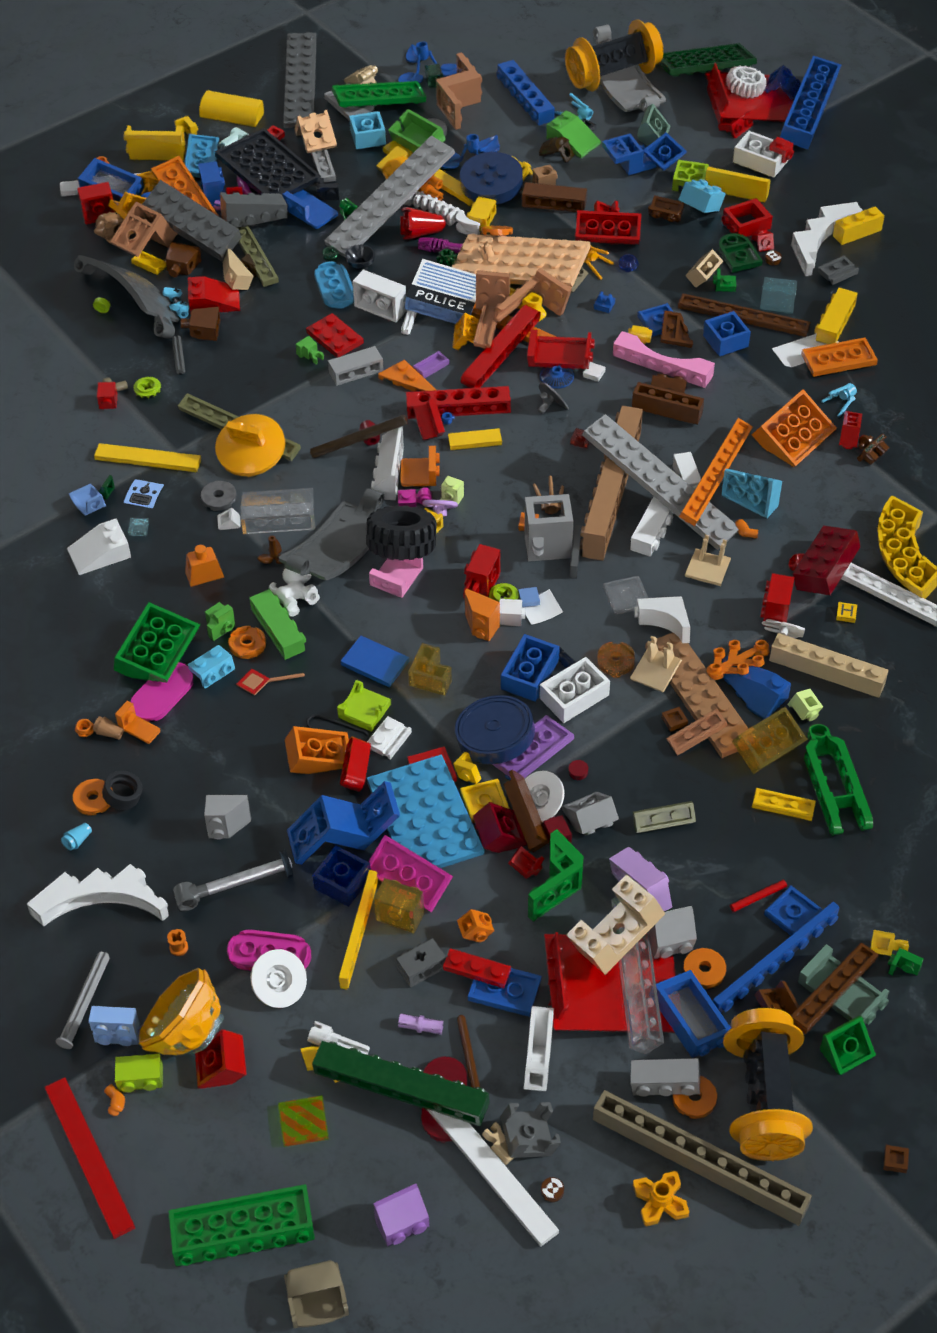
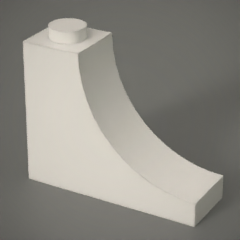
M682 596L637 599V606H634V618H638L639 625H653L668 629L675 633L682 643H690V624Z

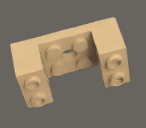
M627 874L612 888L620 903L594 929L580 920L566 934L576 949L604 974L665 915L655 897ZM625 927L621 934H616L618 928Z

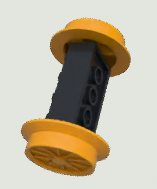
M633 20L630 23L628 35L594 46H591L583 37L577 38L573 46L568 47L565 53L567 73L576 88H586L588 91L593 92L597 90L601 76L628 67L639 65L643 73H651L655 65L659 64L663 59V43L657 28L652 23Z
M756 1008L736 1015L731 1021V1029L723 1038L726 1050L733 1055L742 1057L744 1063H746L745 1082L748 1083L747 1103L750 1105V1113L735 1119L729 1127L731 1137L740 1143V1151L745 1156L762 1161H778L797 1156L804 1150L805 1139L813 1130L811 1120L800 1113L794 1112L789 1054L797 1051L802 1046L804 1034L794 1025L791 1015L773 1008Z

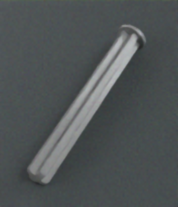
M100 951L97 954L60 1038L56 1039V1044L62 1048L71 1049L73 1047L72 1041L110 959L109 954Z

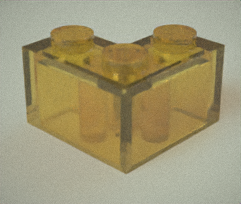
M422 643L408 671L409 686L446 695L452 682V667L440 664L439 647Z

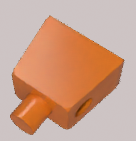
M197 545L195 551L186 554L185 574L190 587L224 578L212 547L206 548L204 545Z

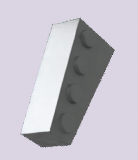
M220 192L221 218L236 228L287 218V203L282 194L262 193L261 195H255L254 193H248V195H240V193L226 194V192Z

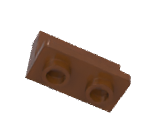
M654 195L652 204L648 207V212L651 217L656 219L664 218L669 222H680L685 203Z
M657 374V376H652L651 385L685 393L687 380L678 376L669 378L667 375Z
M781 981L775 988L761 989L755 993L761 1008L778 1009L792 1015L799 1007L785 981Z

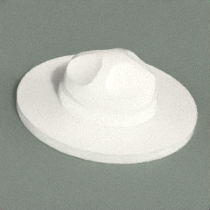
M538 771L530 774L525 778V782L543 823L545 820L554 817L561 808L564 800V787L561 780L549 771Z
M280 949L271 950L261 955L254 963L251 971V986L257 998L264 1004L274 1008L287 1007L297 1002L305 991L307 982L306 971L302 962L293 953Z

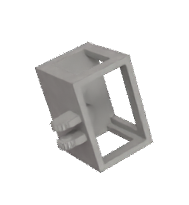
M569 494L525 497L524 536L528 561L571 558L573 516ZM561 503V515L559 517L535 518L534 504Z

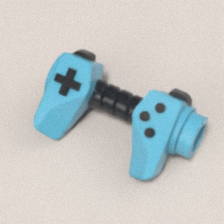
M164 287L162 294L167 296L171 302H174V304L169 305L170 309L176 311L180 318H186L189 314V305L187 302L180 301L183 294L182 291L176 288Z

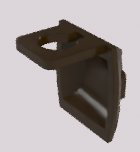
M553 137L541 145L539 156L559 151L564 162L567 163L574 156V152L568 142L569 139ZM564 147L569 151L568 157L565 155Z

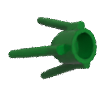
M348 198L343 199L339 205L341 208L340 214L344 221L347 219L346 214L351 215L357 209V205Z

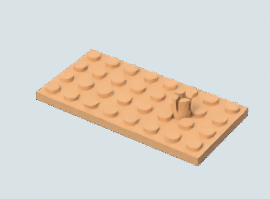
M468 234L452 268L476 274L477 270L510 273V284L524 285L526 281H530L535 277L536 271L541 268L572 288L590 249V242Z

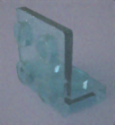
M764 277L760 310L792 314L797 281Z

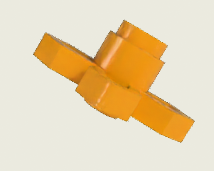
M677 1171L664 1173L662 1179L655 1183L646 1177L633 1181L636 1197L647 1201L641 1210L644 1226L658 1224L663 1212H666L675 1220L689 1216L686 1200L675 1196V1193L681 1186Z

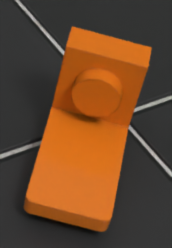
M126 701L115 713L117 724L120 728L148 744L161 732L159 727L136 716L134 704Z

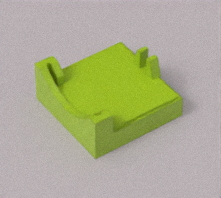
M678 160L673 177L672 190L678 191L679 186H684L685 182L699 181V179L705 180L709 164Z
M356 680L348 698L337 707L338 718L372 732L391 705V699L363 688V682Z

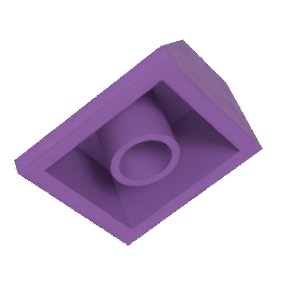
M417 1184L373 1203L375 1221L387 1246L399 1244L406 1237L412 1234H420L429 1227V1216Z

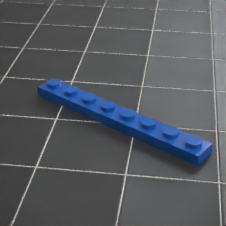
M833 901L715 997L713 1003L720 1013L723 1011L727 1012L738 998L743 999L753 986H759L763 982L764 977L769 973H775L782 962H788L798 949L802 950L808 945L810 939L820 936L826 926H832L838 920L839 906Z

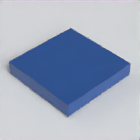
M668 303L639 311L637 314L644 327L653 330L652 337L661 334L664 311L673 312Z
M790 886L764 911V915L792 936L823 909L793 886Z

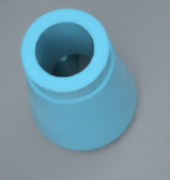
M83 823L65 832L61 842L70 851L77 849L92 832V829L87 823Z

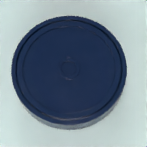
M485 152L468 159L461 168L460 183L462 192L474 202L478 196L496 200V204L507 202L514 198L522 188V167L514 157L505 153Z
M495 695L479 699L467 706L456 721L455 734L462 753L468 752L472 761L482 764H499L520 756L528 749L535 736V725L532 713L524 702L511 696Z

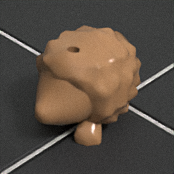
M104 213L98 216L94 233L111 243V239L124 219L116 213Z

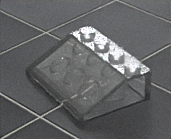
M300 488L242 492L241 523L243 534L315 530L314 489Z

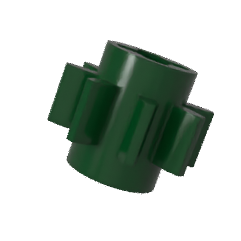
M450 249L439 251V256H437V263L452 267L455 264V260H457V255H454V251Z

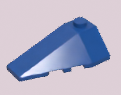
M728 655L722 660V663L728 661ZM749 666V673L746 675L724 674L723 679L736 690V695L745 701L746 707L765 721L789 698L791 683L776 673L763 668Z

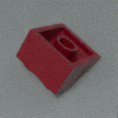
M489 802L473 815L475 827L479 832L484 849L500 853L527 845L514 810Z

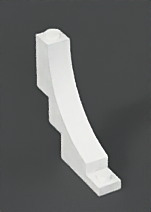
M857 202L820 207L819 218L808 219L805 231L793 232L791 246L805 276L812 275L813 268H815L817 251L824 240L833 234L835 221L863 211Z

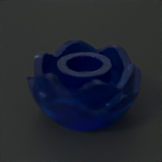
M625 254L619 259L618 265L621 270L631 272L636 270L639 263L634 255Z

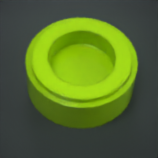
M101 297L96 298L93 303L94 309L100 313H107L111 306L108 300Z

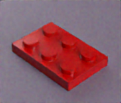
M333 313L306 328L307 334L336 358L345 355L364 343V339Z

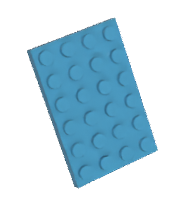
M442 754L367 777L371 793L384 781L390 782L392 785L400 816L387 828L391 839L439 868L484 855V848Z

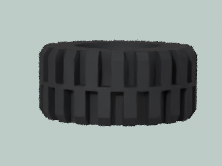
M396 505L394 507L387 506L383 509L379 508L373 511L367 518V547L373 554L390 560L399 559L404 561L405 559L423 558L424 555H429L436 546V519L430 512L418 507Z

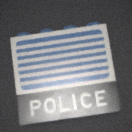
M422 259L406 296L405 309L456 324L464 313L469 315L472 313L476 303V274Z

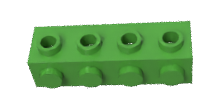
M268 589L250 597L252 612L284 660L304 652L306 638L302 632L299 633L295 621L293 619L290 620L288 611L285 607L282 608L278 596L273 595L271 590Z

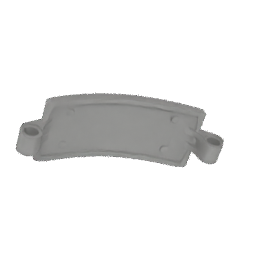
M608 24L594 28L593 37L596 45L612 40L611 29ZM639 65L600 77V85L606 94L624 112L636 109L645 111L651 104L659 108L660 103L666 102L665 96L652 85Z

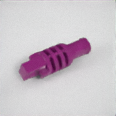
M419 238L418 249L428 252L433 251L434 253H437V251L439 253L443 249H450L458 254L463 244L451 243L446 239Z

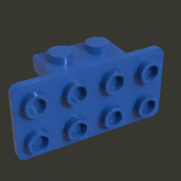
M304 190L294 194L286 191L282 194L287 203V211L315 229H319L338 216L337 210Z

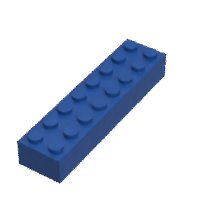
M816 56L812 57L784 123L780 138L794 143L793 145L800 148L809 149L837 80L841 64Z

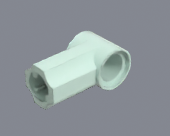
M235 127L230 132V136L219 142V148L238 141L249 134Z

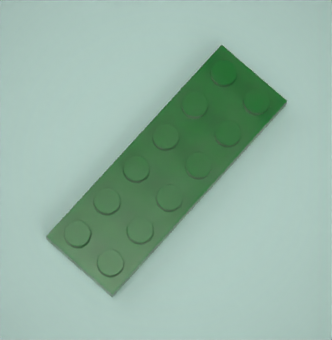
M418 81L332 85V93L339 107L344 108L349 106L362 107L365 105L418 104L426 102V95Z

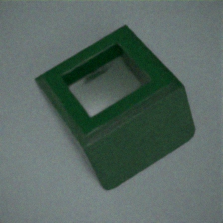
M112 475L108 476L98 491L103 496V499L106 500L115 488Z

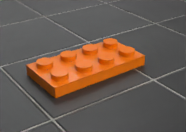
M866 337L805 348L801 352L813 377L877 365L878 361Z

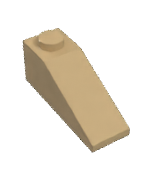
M227 249L223 260L224 280L232 289L248 290L253 275L233 251Z

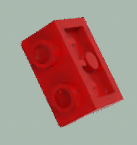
M747 111L742 117L750 114V111ZM726 118L718 124L719 130H726V132L731 131L732 137L737 138L752 127L754 123L753 120Z

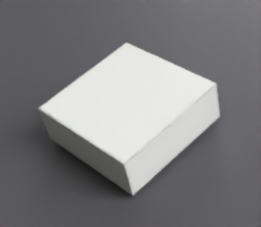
M590 362L589 369H585L583 372V377L599 382L605 373L606 367Z

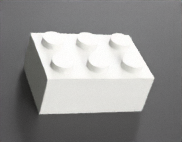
M748 131L734 147L733 163L771 177H775L788 160L782 163V155L769 150V145L774 141L773 139Z
M362 270L353 280L355 307L396 323L407 311L405 309L406 286L366 270Z
M585 657L541 683L540 699L565 723L609 696L610 680Z

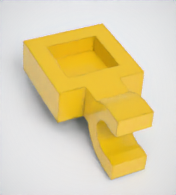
M873 930L870 949L878 954L891 956L892 950L898 951L899 948L908 951L909 944L906 940H894L895 933Z

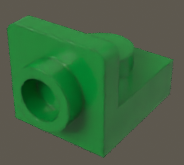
M717 268L716 275L713 274V284H716V291L736 292V276H723L720 269Z
M899 948L897 954L892 953L887 965L890 966L889 974L893 976L896 968L899 967L906 973L918 975L924 959Z

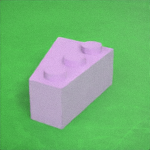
M630 847L609 858L612 874L618 881L627 874L655 897L664 912L672 908L668 886L669 879L664 872L656 869L653 863L646 861L639 852H635Z

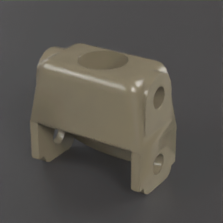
M329 1260L291 1269L284 1275L294 1329L327 1324L349 1315L338 1262L334 1263Z

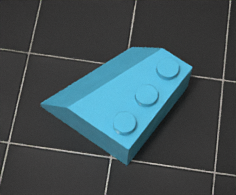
M725 469L721 496L768 518L779 505L782 481Z

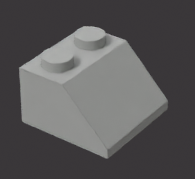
M599 792L561 806L575 831L584 835L594 833L595 829L601 826L602 828L613 825V821L619 819L612 796Z
M206 795L204 817L209 838H230L251 822L247 795Z
M692 906L666 911L665 915L646 933L644 939L654 959L668 958L674 954H685L693 950L697 936Z

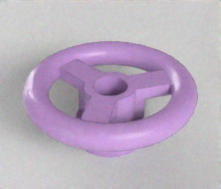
M425 500L422 502L423 506L433 508V512L438 515L441 513L443 517L447 516V509L458 507L457 502L448 500Z

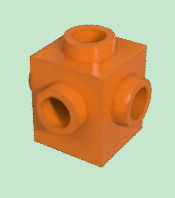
M470 909L457 920L464 939L481 943L494 932L492 920L489 914Z

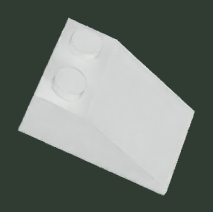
M117 519L97 525L67 548L79 575L131 558L128 542Z

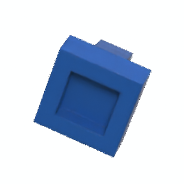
M601 291L594 303V309L610 313L615 304V298L612 297V294L608 296L603 295Z

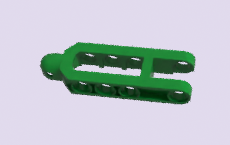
M815 724L810 726L808 730L809 743L805 748L806 752L803 759L830 834L832 836L843 834L844 829L841 826L839 809L852 807L861 831L872 829V814L844 740L831 736L828 727L825 725ZM828 754L834 758L847 795L834 797L833 793L830 792L827 785V776H824L821 768L822 762L818 760L817 756Z

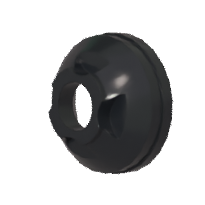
M354 245L346 251L345 258L350 266L359 270L367 268L374 262L375 253L367 245Z

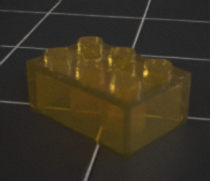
M784 707L738 735L732 743L752 773L756 774L799 747L808 739L787 708Z

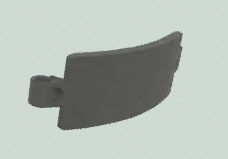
M78 255L74 260V268L77 272L91 275L97 268H100L109 273L127 289L142 311L155 316L154 334L156 336L171 339L174 336L175 328L172 321L178 323L179 317L174 310L170 309L169 301L156 286L130 270Z
M368 488L363 498H361L359 506L346 501L342 502L310 538L280 555L279 561L284 563L285 568L300 575L311 574L323 580H329L342 574L357 563L369 550L366 544L367 518L373 511L382 506L385 495Z

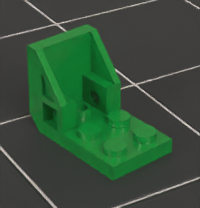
M558 829L550 835L549 878L543 885L533 888L528 894V917L532 922L579 891L582 886L584 856Z

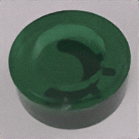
M328 246L322 251L323 258L326 261H334L339 257L336 247Z

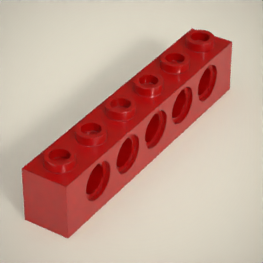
M509 386L406 392L408 419H416L413 408L426 404L431 399L436 400L441 417L445 412L451 413L452 416L511 413Z

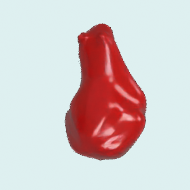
M797 553L790 558L789 568L791 571L796 569L805 553Z

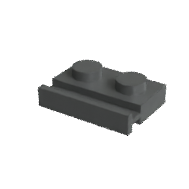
M845 256L818 267V273L827 281H831V285L858 274L859 268H855L854 264Z

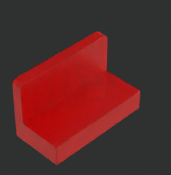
M435 399L428 400L426 404L413 408L422 440L439 437L444 434L445 429Z

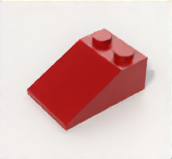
M205 276L188 278L190 313L193 309L219 307V312L240 311L239 289H232L225 282Z

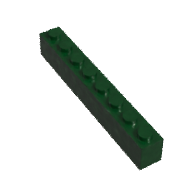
M332 1041L329 1043L321 1042L312 1062L314 1073L478 1126H481L490 1104L489 1093L480 1087L472 1088L465 1086L460 1081H449L441 1075H430L424 1073L419 1068H408L397 1061L389 1062L382 1060L377 1055L363 1054L358 1049H347Z

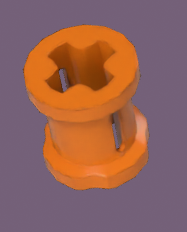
M181 929L171 930L167 935L170 952L175 956L184 955L188 950L185 932Z

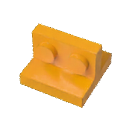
M124 192L120 202L110 200L108 205L125 219L135 202L143 204L147 198Z

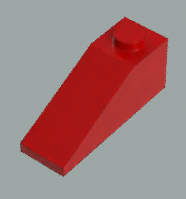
M845 411L839 445H842L843 448H857L862 420L861 413Z

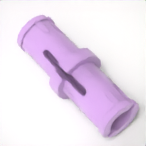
M400 1014L398 1028L417 1030V1033H422L423 1031L441 1035L444 1021L427 1019L422 1015L416 1017Z

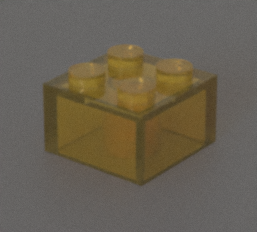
M384 878L374 897L376 920L415 934L424 915L423 891L414 886L403 885L397 880Z

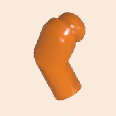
M743 519L735 522L740 536L757 539L759 530L750 529Z
M110 1084L104 1090V1093L111 1099L108 1113L112 1116H118L119 1112H122L124 1109L125 1097L113 1084Z

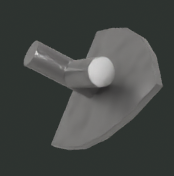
M547 383L539 384V390L542 393L541 398L544 401L538 409L539 412L544 414L553 401L569 410L565 401Z

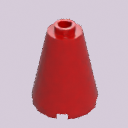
M404 207L401 211L404 212V215L400 216L401 234L405 235L403 237L405 240L441 232L445 228V219L441 215Z

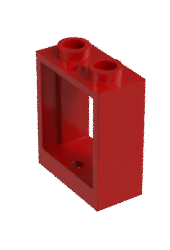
M755 198L724 208L722 223L726 225L731 234L735 233L749 237L752 236L751 233L757 232L758 229L770 230L773 216ZM748 214L755 218L742 224L736 219Z

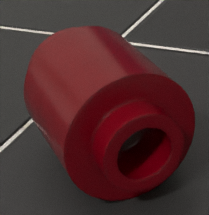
M365 420L360 424L359 431L374 426L375 423ZM380 435L363 441L366 445H375L379 442Z

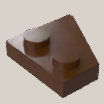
M664 311L660 343L692 348L693 340H690L688 328L684 324L682 314Z

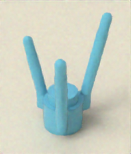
M570 93L569 95L577 102L572 101V104L579 108L577 111L578 117L581 120H590L593 110ZM555 111V114H558V115H560V114L563 113V112Z
M848 383L845 386L830 391L828 393L830 396L822 399L821 402L824 403L838 395L842 400H848L837 415L839 418L850 403L855 400L856 387Z

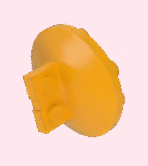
M248 414L228 421L217 437L215 451L220 464L228 472L238 476L251 477L264 473L277 464L285 449V437L279 424L272 418L260 414Z

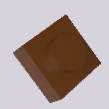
M680 707L662 712L661 718L670 732L688 726V720Z
M886 1145L884 1149L883 1170L907 1173L909 1148Z

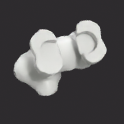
M285 568L282 575L287 585L280 586L279 588H276V583L274 582L269 585V589L274 595L278 596L280 603L287 609L289 616H295L300 612L296 599H304L310 605L316 604L320 599L318 589L313 584L304 586L310 580L311 574L300 575Z

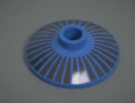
M554 366L553 368L544 367L540 372V379L542 383H547L551 388L559 389L567 387L573 382L574 373L571 368H562L560 366Z

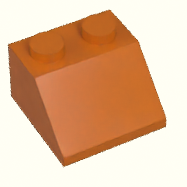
M466 589L465 616L472 635L488 642L491 640L500 627V602Z

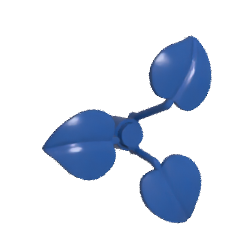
M421 41L416 46L412 44L406 54L408 62H417L416 73H404L399 77L398 81H418L420 84L423 81V75H419L420 61L426 60L429 56L437 70L440 71V76L443 77L457 74V64H444L439 67L432 52L428 50L427 42Z
M468 135L466 137L467 144H464L461 157L455 153L441 168L453 169L458 167L459 162L463 160L466 149L478 155V152L499 151L498 136L495 135L479 141L478 135Z

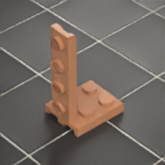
M539 268L534 278L526 281L520 289L517 288L514 294L506 297L504 302L497 304L494 309L495 315L493 320L500 322L522 304V300L531 292L542 297V305L561 316L564 313L572 289Z
M479 270L476 272V308L482 309L474 338V346L491 348L497 321L493 320L495 315L494 309L497 304H501L507 296H510V273Z

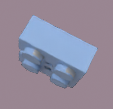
M91 1007L89 1025L91 1030H93L95 1043L101 1045H109L111 1043L122 1046L139 1045V1030L141 1026L135 1008Z

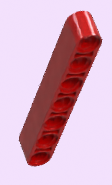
M524 305L492 340L491 348L486 347L463 373L461 384L469 388H481L539 322L541 312L528 305Z

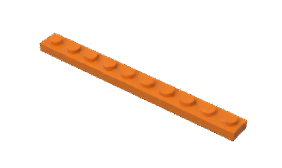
M740 418L736 420L681 512L680 518L693 526L696 525L721 483L725 469H729L753 426Z

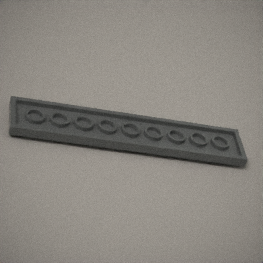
M316 33L287 34L284 128H295L297 116L303 118L311 113H315Z

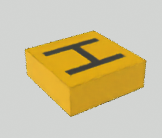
M838 602L836 620L855 623L857 605Z

